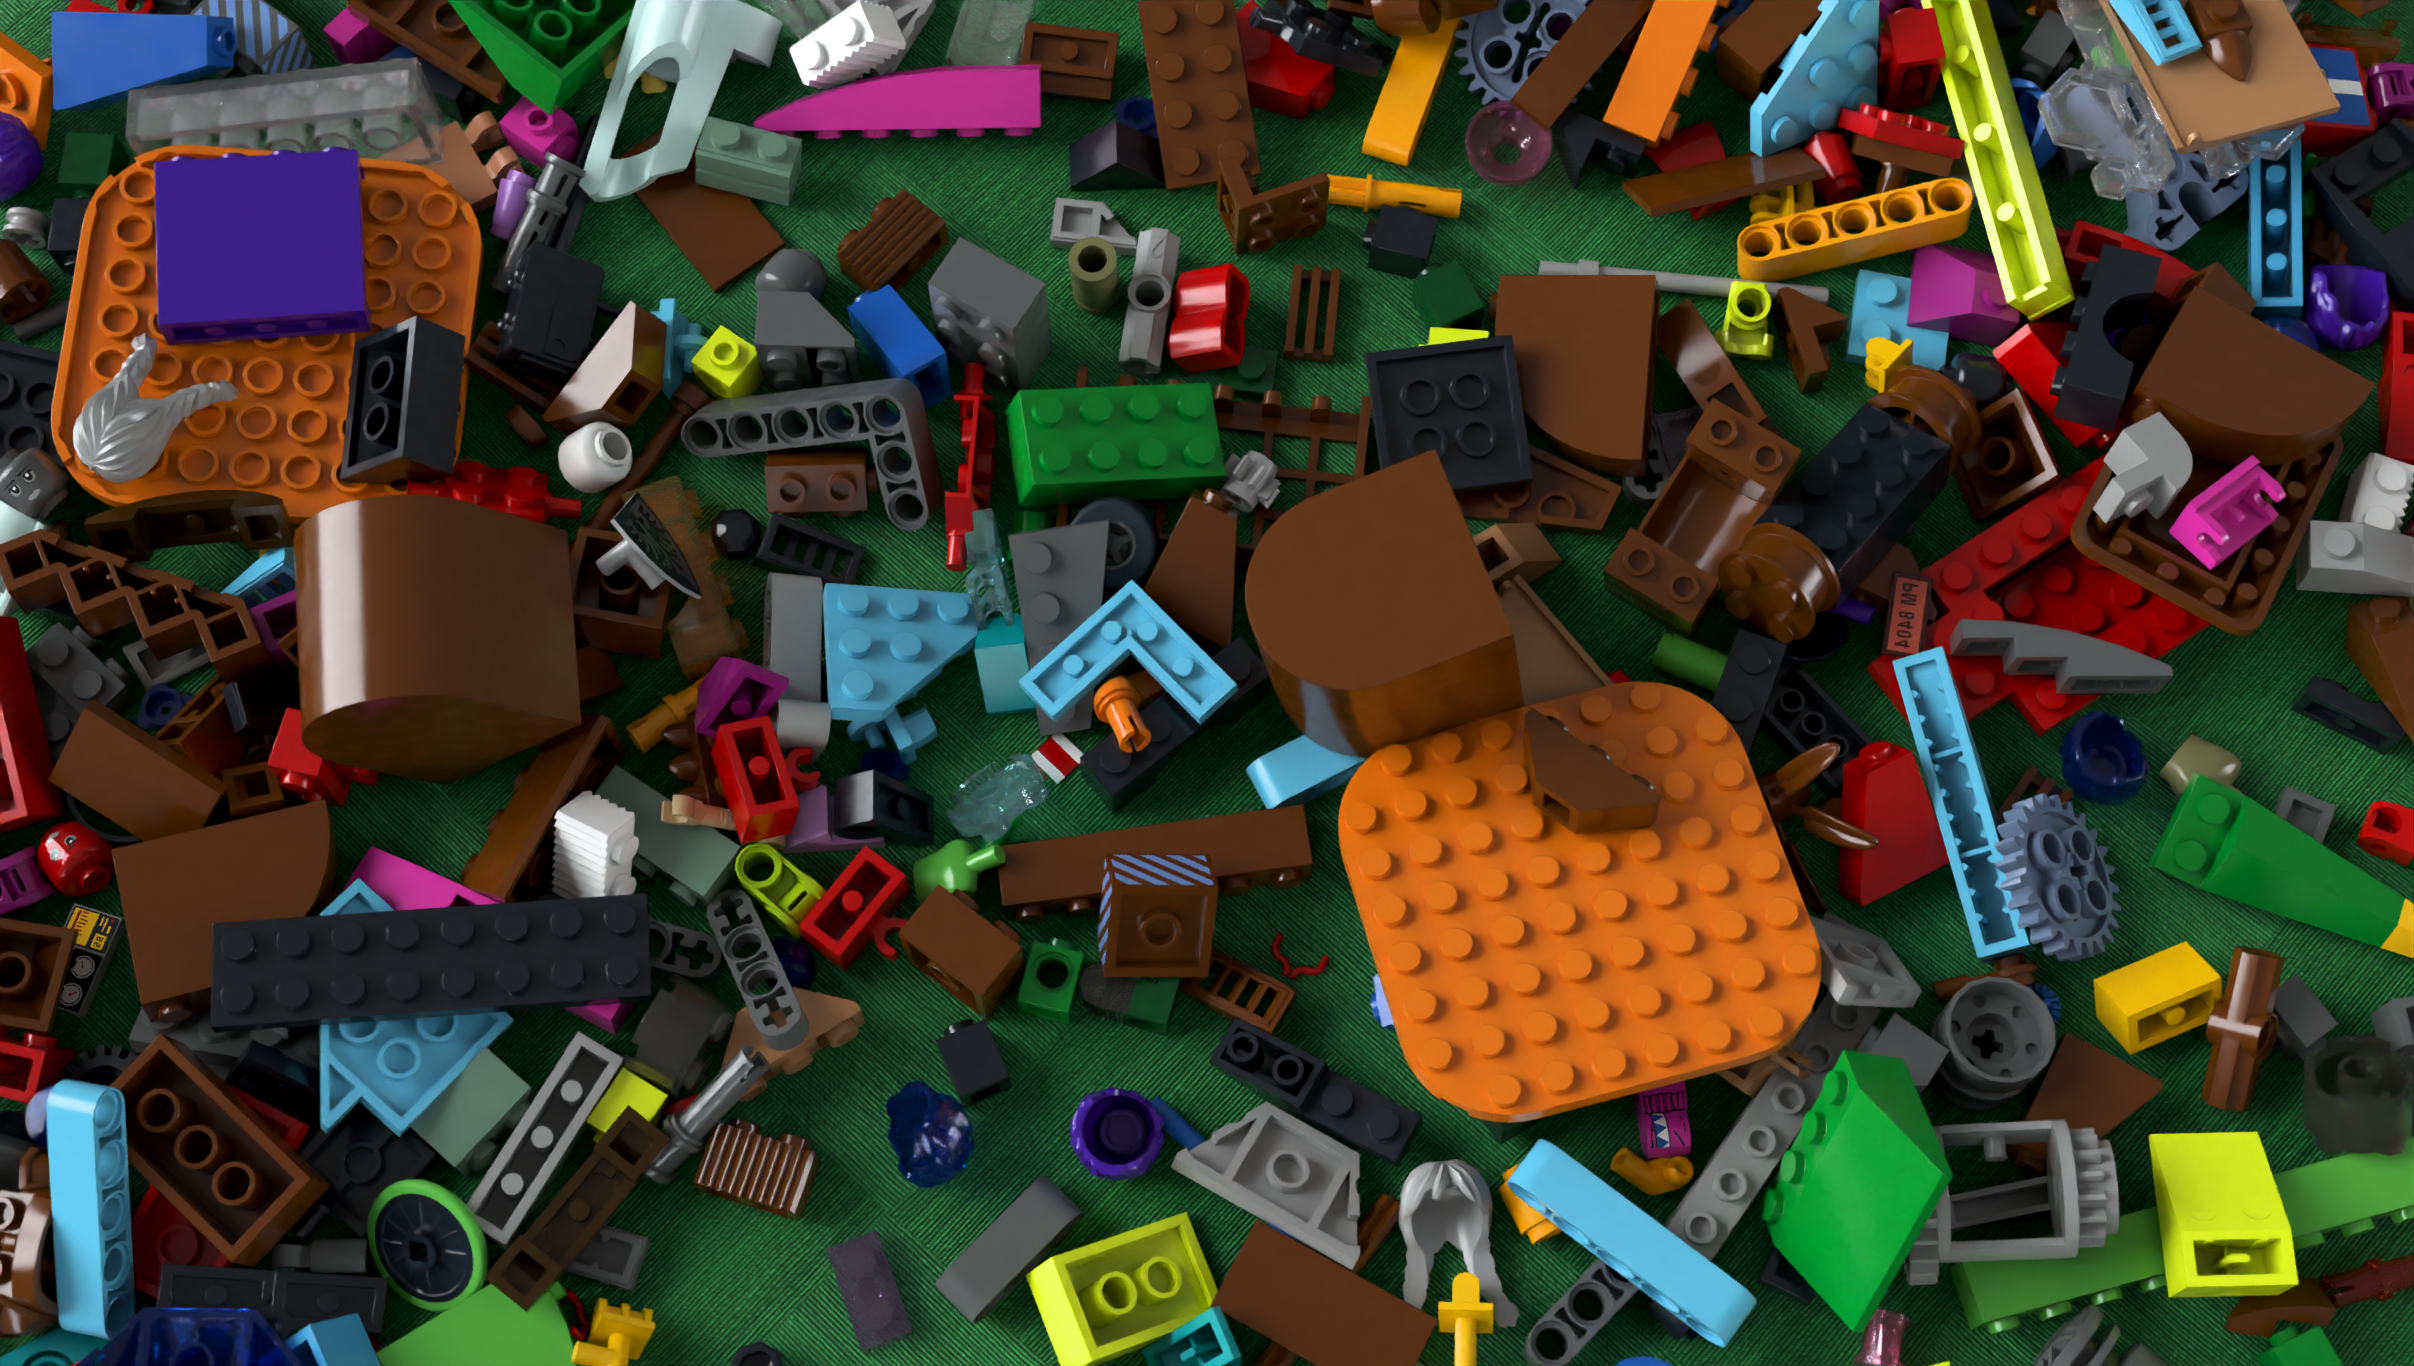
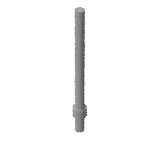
M1579 259L1578 264L1540 260L1538 275H1656L1660 291L1729 297L1731 283L1734 281L1764 283L1767 285V292L1770 295L1771 302H1774L1778 290L1784 287H1790L1824 305H1827L1829 295L1828 287L1599 266V261Z

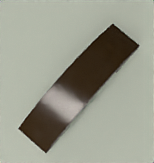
M244 490L191 491L149 498L99 513L87 518L83 524L93 547L127 558L130 563L150 561L155 549L240 540L243 541L246 551L292 547L295 534L282 498Z
M628 1105L594 1145L593 1153L524 1235L520 1234L484 1278L528 1313L608 1223L643 1179L671 1139Z

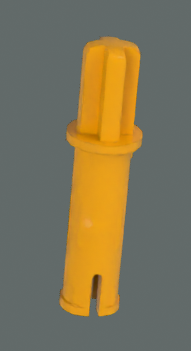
M1327 174L1330 180L1328 203L1363 207V212H1368V209H1381L1382 204L1392 207L1403 205L1414 208L1420 214L1454 219L1459 218L1462 189L1372 179V174H1367L1366 179Z

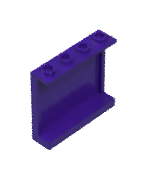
M328 147L321 152L306 153L278 150L271 155L257 156L228 153L220 158L209 159L178 156L170 161L154 162L158 326L168 345L372 332L371 312L366 301L361 179H365V172L357 149L347 150L342 147Z

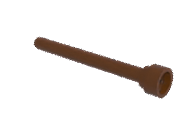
M688 381L681 382L671 395L673 402L669 406L671 411L669 416L634 460L629 473L623 480L617 482L584 527L605 531L611 525L610 521L634 495L679 436L683 424L703 406L713 401L705 392ZM576 537L569 545L570 562L575 546Z

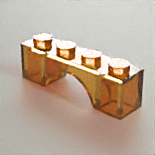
M677 474L622 493L621 496L625 505L638 492L653 510L675 542L680 544V550L685 556L702 594L699 600L689 595L683 609L666 624L681 669L689 686H691L710 672L721 656L745 660L741 649L749 647L750 643L741 619L737 618L731 621L726 605L735 601L725 574L715 577L710 562L718 560L719 556L710 532L707 531L700 534L695 519L704 516L695 489L692 488L685 491Z

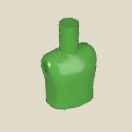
M958 839L947 843L937 852L915 861L913 876L915 892L919 903L922 904L938 884L951 894L955 889H959L969 897H972L977 892L978 873L1005 863L1006 856L1004 850L999 844H995L974 852L972 844L966 840Z

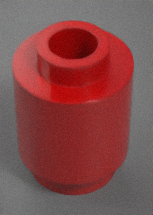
M1823 131L1807 140L1806 147L1802 151L1825 168L1826 178L1812 181L1817 195L1820 198H1825L1828 205L1846 202L1856 197L1862 191L1860 183L1862 173L1845 136L1839 133L1833 134L1831 131Z

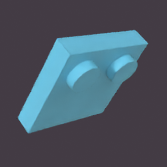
M1864 269L1859 270L1855 284L1844 362L1865 365L1866 357L1868 356L1866 354V343L1874 337H1883L1898 345H1901L1908 338L1913 341L1912 365H1920L1939 372L1941 366L1945 365L1949 333L1907 326L1911 278Z

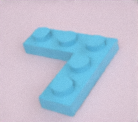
M1133 580L1129 581L1018 681L1020 688L1054 723L1130 655L1200 725L1238 691L1237 684Z

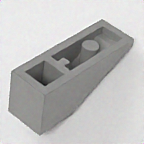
M2310 520L2296 551V590L2414 597V537L2364 523Z

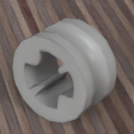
M12 207L8 209L6 214L8 224L3 227V238L15 241L18 246L24 248L40 249L45 247L48 240L45 232L50 230V218L44 213L30 208Z

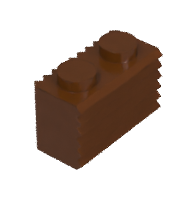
M902 189L893 199L890 197L883 198L874 208L871 220L860 231L853 229L844 236L839 244V252L837 253L840 270L866 292L869 290L877 291L888 284L896 292H899L902 286L907 285L909 279H913L915 273L920 272L922 266H926L928 260L933 259L934 255L939 253L941 247L946 246L948 242L946 223L942 217H938L935 212L931 211L928 206H924L914 195L909 194L906 189Z
M731 1118L729 1125L717 1122L712 1128L693 1182L696 1188L703 1193L801 1221L821 1162L817 1153L810 1150L812 1143L801 1137L786 1133L781 1134L780 1140L760 1135L761 1127L741 1119Z

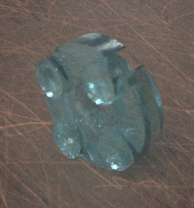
M1011 755L1009 758L1013 764L999 769L997 764L993 762L978 770L959 786L951 797L956 807L954 810L947 808L946 814L961 835L967 837L981 835L986 842L995 841L1009 831L1012 820L1026 809H1032L1047 799L1049 789L1044 783L1045 776L1030 755Z

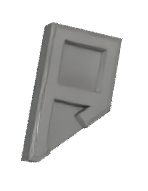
M1056 197L1050 237L1051 248L1071 250L1073 245L1081 239L1100 237L1114 247L1116 254L1136 256L1138 241L1134 236H1130L1119 224L1114 213L1104 202Z

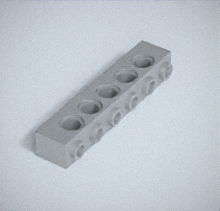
M1828 989L1823 993L1814 1006V1011L1795 1038L1793 1045L1794 1049L1815 1062L1813 1071L1802 1066L1797 1061L1795 1062L1796 1065L1811 1075L1805 1080H1800L1781 1065L1773 1071L1756 1097H1752L1664 1225L1665 1228L1709 1261L1714 1258L1800 1131L1805 1114L1811 1111L1823 1089L1825 1076L1829 1071L1833 1070L1843 1050H1855L1881 1010L1877 1007L1843 1005L1837 1003Z

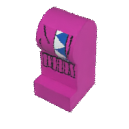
M1685 1081L1633 1094L1640 1142L1645 1159L1689 1156L1691 1135L1686 1112L1688 1104Z

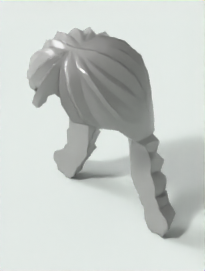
M144 333L141 336L134 337L132 346L135 352L123 362L120 371L114 376V379L87 400L82 413L76 419L73 429L74 448L82 463L89 466V471H95L96 476L101 475L105 480L114 483L129 482L144 476L157 463L172 431L178 426L183 417H188L195 410L205 408L211 403L220 401L230 402L237 399L239 390L223 378L219 382L213 381L207 385L197 384L190 388L177 390L175 394L168 395L163 400L140 398L138 388L142 385L143 379L147 377L149 371L152 370L157 350V339L151 338Z
M1459 1159L1442 1162H1424L1413 1169L1405 1180L1400 1196L1398 1222L1408 1248L1406 1252L1407 1266L1404 1269L1405 1282L1402 1285L1403 1301L1421 1310L1427 1298L1429 1274L1434 1266V1254L1440 1250L1446 1241H1449L1463 1251L1468 1273L1474 1274L1479 1280L1480 1294L1487 1300V1303H1493L1494 1319L1498 1326L1501 1328L1515 1326L1520 1316L1516 1305L1509 1302L1507 1296L1502 1292L1501 1281L1495 1273V1261L1490 1253L1488 1236L1493 1218L1490 1191L1479 1171L1467 1162Z

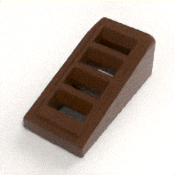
M1212 948L1209 969L1214 964L1221 968L1210 989L1206 990L1200 987L1204 977H1187L1180 991L1232 1022L1237 1017L1274 1036L1294 1004L1297 991L1279 980ZM1233 975L1238 978V981L1228 998L1224 999L1218 996L1229 976ZM1247 985H1250L1256 990L1246 1007L1242 1008L1236 1005ZM1267 995L1274 1000L1262 1018L1254 1013L1264 996Z

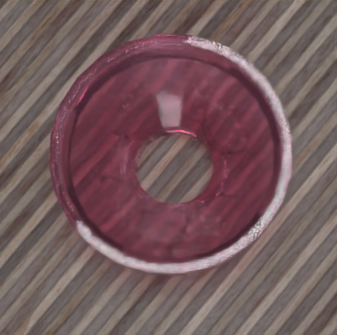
M1499 101L1482 108L1471 120L1465 137L1466 154L1474 171L1483 179L1500 186H1517L1527 183L1542 172L1551 154L1552 133L1550 129L1546 132L1510 101ZM1501 143H1510L1518 148L1520 158L1514 164L1504 165L1495 160L1492 153L1493 149Z

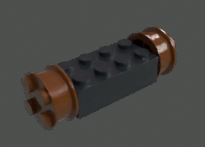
M1911 365L1896 371L1888 380L1885 392L1876 394L1866 402L1753 524L1744 537L1743 549L1732 551L1722 559L1718 568V578L1723 593L1726 596L1724 604L1727 610L1733 616L1746 620L1755 628L1783 643H1790L1793 640H1799L1807 636L1815 625V614L1825 612L1830 608L1836 610L1947 486L1948 476L1955 470L1959 455L1970 452L1978 444L1982 434V423L1976 409V398L1972 392L1965 387L1958 386L1939 372L1920 365Z

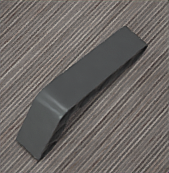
M903 378L714 400L692 415L683 424L681 430L682 441L685 447L692 454L704 458L869 439L886 512L895 526L909 531L921 528L942 506L944 501V488L923 399L919 389L912 382ZM886 399L893 401L898 406L900 415L893 413L888 408ZM840 405L847 407L852 412L854 420L847 418L842 413ZM795 411L805 416L808 426L797 419ZM750 416L760 422L762 431L752 424ZM706 422L715 428L717 436L708 430ZM897 447L906 450L912 462L904 460L899 455ZM908 494L917 497L923 508L915 506L910 501Z

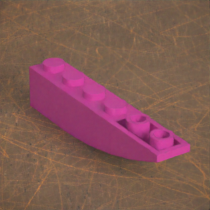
M1041 64L938 66L897 71L855 80L807 95L762 114L754 121V128L794 138L796 137L795 131H814V137L820 139L843 137V130H862V137L884 138L890 136V129H909L910 137H934L938 135L937 129H956L957 136L976 137L985 135V128H1004V135L1006 136L1032 135V128L1041 127L1042 124Z
M370 846L343 888V891H345L355 880L360 878L395 911L499 904L452 880L373 846ZM636 1002L565 1007L564 1009L617 1036Z

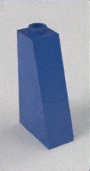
M51 11L53 105L56 110L90 111L234 67L237 38L233 30V18Z

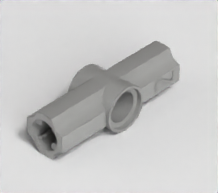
M1152 227L1150 230L1140 231L1132 280L1128 286V305L1118 359V368L1127 371L1133 376L1148 377L1149 375L1160 373L1167 325L1171 318V300L1181 245V237L1172 234L1168 229ZM1146 298H1153L1160 303L1154 306H1144L1139 302Z

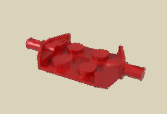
M979 363L965 364L963 390L954 395V402H959L960 440L962 441V448H966L965 464H960L958 470V492H945L946 540L948 541L947 563L945 567L953 572L966 571L968 545H972V541L983 540L987 537V535L979 533V529L990 522L991 519L990 496L994 480L995 443L998 441V423L996 422L995 414L989 410L988 400L994 399L990 395H985L983 390L985 366Z

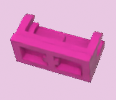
M2253 455L2192 499L2169 530V533L2209 570L2215 568L2270 526L2279 514L2272 505L2263 500L2260 490L2265 491L2276 502H2280L2286 497L2281 485L2258 465L2260 461Z

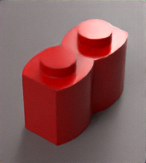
M1232 263L1182 272L1177 280L1176 289L1172 293V307L1176 316L1173 320L1171 331L1167 335L1166 345L1171 359L1188 374L1236 366L1242 360L1245 347L1244 320L1249 309L1250 288L1248 278Z

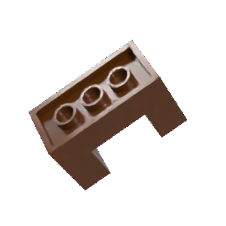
M1712 398L1686 439L1683 459L1639 528L1635 530L1630 527L1604 568L1605 590L1678 635L1691 640L1722 592L1718 578L1720 562L1730 552L1743 549V540L1747 532L1788 488L1796 475L1802 450L1715 398Z

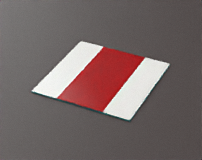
M1062 733L1053 734L1030 758L1059 784L1080 764V757L1084 754Z

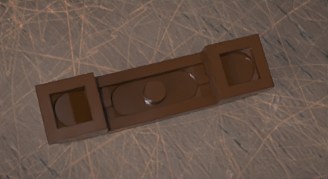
M1593 0L1532 72L1510 102L1547 132L1615 49L1651 10L1655 0Z

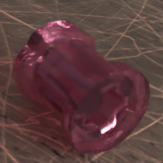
M1876 1309L1864 1330L1861 1354L1854 1356L1853 1364L1856 1366H1904L1899 1362L1903 1332L1910 1328L1911 1319L1899 1313Z

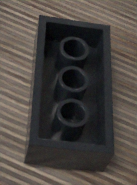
M1789 661L1780 669L1760 727L1792 760L1809 749L1826 742H1835L1840 745V752L1837 758L1812 780L1830 798L1843 788L1844 764L1859 757L1860 750L1874 742L1798 663Z

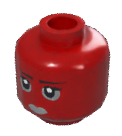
M78 821L62 822L54 825L43 835L37 851V865L60 893L69 897H84L101 891L110 882L115 872L111 851L114 848L108 840L103 839L96 832L81 825Z

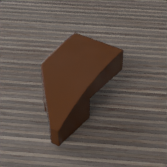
M2298 1277L2299 1285L2279 1295L2244 1296L2230 1312L2225 1328L2228 1332L2271 1338L2278 1319L2329 1326L2335 1307L2315 1278Z

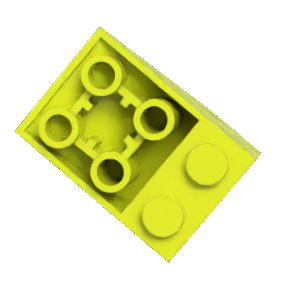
M2258 1132L2150 1134L2148 1138L2168 1297L2279 1295L2299 1285L2291 1227Z

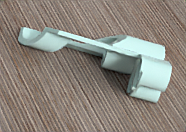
M636 0L583 169L587 172L584 178L580 179L579 186L594 202H606L642 190L652 184L658 177L684 171L688 167L728 63H736V59L767 66L769 69L783 26L782 22L778 18L739 0ZM641 73L677 83L659 143L653 148L629 158H610L630 91Z

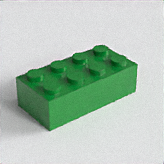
M1210 383L1019 390L1005 411L1019 506L1091 503L1098 498L1114 495L1133 500L1189 498L1194 488L1203 493L1207 487L1215 489L1226 476Z

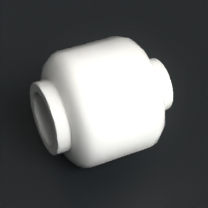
M597 421L582 427L566 437L559 447L558 461L564 478L572 487L581 492L593 494L623 480L631 470L633 456L630 442L623 432L607 422Z

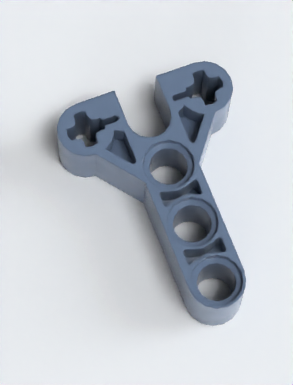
M2110 69L2097 71L2072 89L2067 95L2065 103L2070 118L2125 187L2128 229L2124 235L2169 254L2200 231L2199 225L2224 211L2248 189V172L2238 160L2231 157H2222L2214 160L2192 152L2179 154L2169 135L2119 73Z

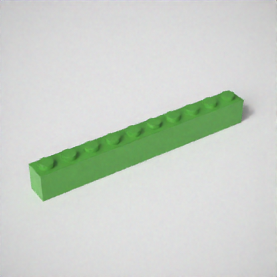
M2414 1136L2273 1174L2291 1227L2294 1252L2325 1243L2323 1234L2341 1229L2344 1238L2376 1229L2373 1220L2391 1216L2394 1225L2414 1220ZM2157 1206L2119 1216L2117 1234H2106L2104 1247L2079 1248L2076 1258L1957 1262L1949 1270L1970 1331L1988 1327L1990 1335H1996L2021 1327L2019 1318L2034 1313H2039L2041 1321H2047L2072 1313L2073 1310L2070 1304L2089 1299L2091 1304L2098 1307L2123 1299L2121 1290L2140 1285L2143 1293L2166 1288L2167 1281ZM2054 1234L2042 1238H2054Z

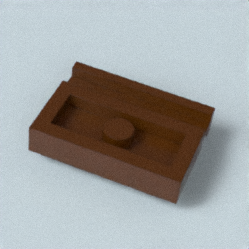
M1026 22L1020 65L1041 64L1042 96L1111 104L1120 36L1119 33Z

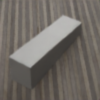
M2047 1176L1949 1195L1951 1232L2050 1215Z

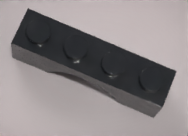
M2103 243L2097 262L2087 260L2079 285V289L2088 291L2087 296L2077 295L2069 320L2070 324L2078 325L2077 331L2067 330L2059 355L2060 359L2068 361L2067 367L2057 365L2049 394L2058 396L2053 417L2113 433L2125 400L2134 363L2115 351L2106 339L2105 334L2117 328L2142 324L2154 291L2162 258Z
M1240 636L1211 657L1237 684L1238 691L1201 725L1168 692H1165L1139 712L1152 737L1150 743L1145 748L1136 751L1131 738H1129L1132 753L1123 752L1113 732L1080 757L1082 778L1113 815L1153 785L1169 761L1190 742L1217 725L1234 723L1271 694V679L1266 666Z

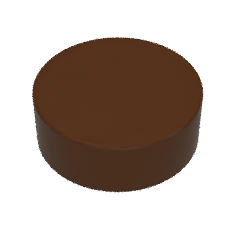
M518 402L504 413L506 415L505 419L533 450L537 449L538 451L551 440Z

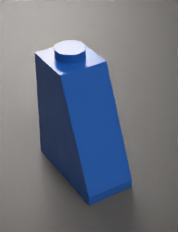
M890 284L877 291L869 290L861 294L851 306L847 307L853 332L884 379L903 378L912 382L921 393L925 410L953 395L946 351Z

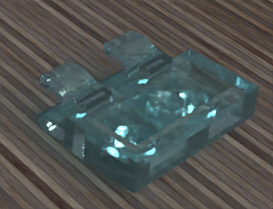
M989 508L972 511L973 531L965 532V542L969 562H974V569L967 575L965 586L971 603L975 604L974 615L980 630L987 629L986 618L993 611L1002 612L1006 626H1013L1015 615L1011 604L1009 568L1006 564L1007 557L993 510ZM986 588L985 594L979 598L978 590Z

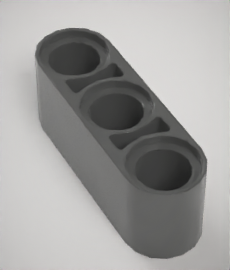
M1047 1175L1041 1176L942 1273L936 1281L935 1287L971 1324H976L1075 1227L1084 1212Z
M1598 1258L1531 1329L1524 1340L1522 1350L1526 1363L1529 1366H1567L1635 1295L1639 1288L1631 1282H1622L1616 1279L1611 1273L1610 1266ZM1582 1295L1593 1298L1599 1305V1318L1587 1321L1578 1317L1573 1307L1574 1298ZM1546 1333L1556 1336L1563 1345V1356L1555 1360L1544 1358L1537 1350L1536 1338Z

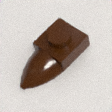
M2188 0L2184 9L2209 59L2227 75L2238 81H2244L2251 65V45L2248 36L2253 24L2242 0Z

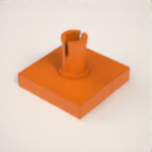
M0 31V112L8 113L21 119L27 129L32 131V136L39 142L41 151H44L47 145L53 104L52 58L40 60Z

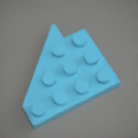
M358 878L320 913V916L395 910ZM506 1012L319 1025L320 1128L327 1134L360 1101L391 1131L400 1137L461 1074L474 1057L485 1046L489 1048L512 1025L514 1019Z

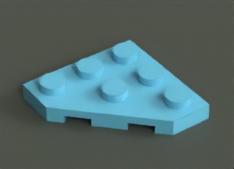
M1822 0L1817 8L1822 12L1821 16L1807 37L1802 34L1798 36L1778 66L1783 72L1768 95L1761 92L1750 108V151L1763 158L1808 140L1817 133L1838 128L1836 122L1841 107L1858 111L1860 102L1877 106L1879 0Z
M826 583L823 592L827 693L831 719L881 722L894 711L895 706L910 693L916 694L937 677L947 663L957 655L961 657L975 645L978 634L975 594Z

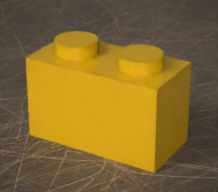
M2186 941L2093 980L2096 1018L2130 1055L2207 1023L2214 1006L2222 999V977Z

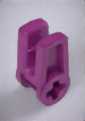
M2386 62L2366 70V91L2369 93L2370 107H2373L2377 114V125H2386L2394 118L2401 119L2414 115V64Z
M34 845L0 860V915L11 910L15 912L57 892L56 887L52 883L47 884L33 857L37 855Z

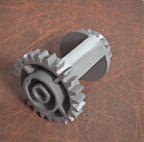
M2064 1119L1932 1125L1944 1155V1147L1983 1145L1985 1161L1988 1162L2006 1160V1144L2046 1142L2047 1186L2054 1238L1951 1242L1949 1188L1947 1186L1904 1260V1270L1908 1285L1938 1283L1939 1275L1938 1263L2076 1258L2079 1248L2104 1247L2106 1234H2117L2119 1226L2118 1183L2110 1141L2098 1140L2097 1134L2094 1133V1128L2068 1129Z

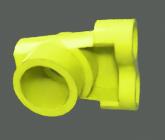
M1743 281L1731 283L1723 330L1716 331L1715 335L1729 357H1746L1754 360L1772 359L1774 336L1768 334L1767 314L1771 308V298L1767 292V285L1764 283ZM1740 303L1749 304L1753 309V317L1742 314L1737 305Z

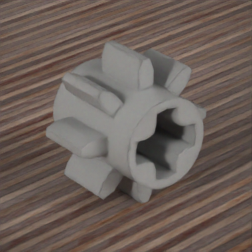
M1252 450L1248 451L1242 459L1232 453L1225 462L1226 476L1221 481L1224 486L1220 492L1234 501L1232 506L1249 513L1258 503L1267 510L1280 492L1278 489L1280 481L1275 479L1279 472L1277 466L1266 456Z

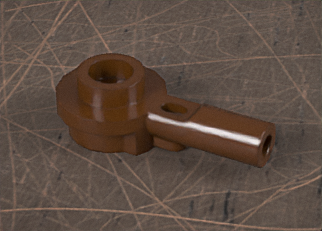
M2023 953L1992 961L1995 969L1994 972L1972 978L1963 974L1933 982L1935 996L1938 1002L1950 1000L1968 982L1988 976L2010 978L2025 986L2037 983L2034 973L2035 969H2039L2037 961L2026 963Z

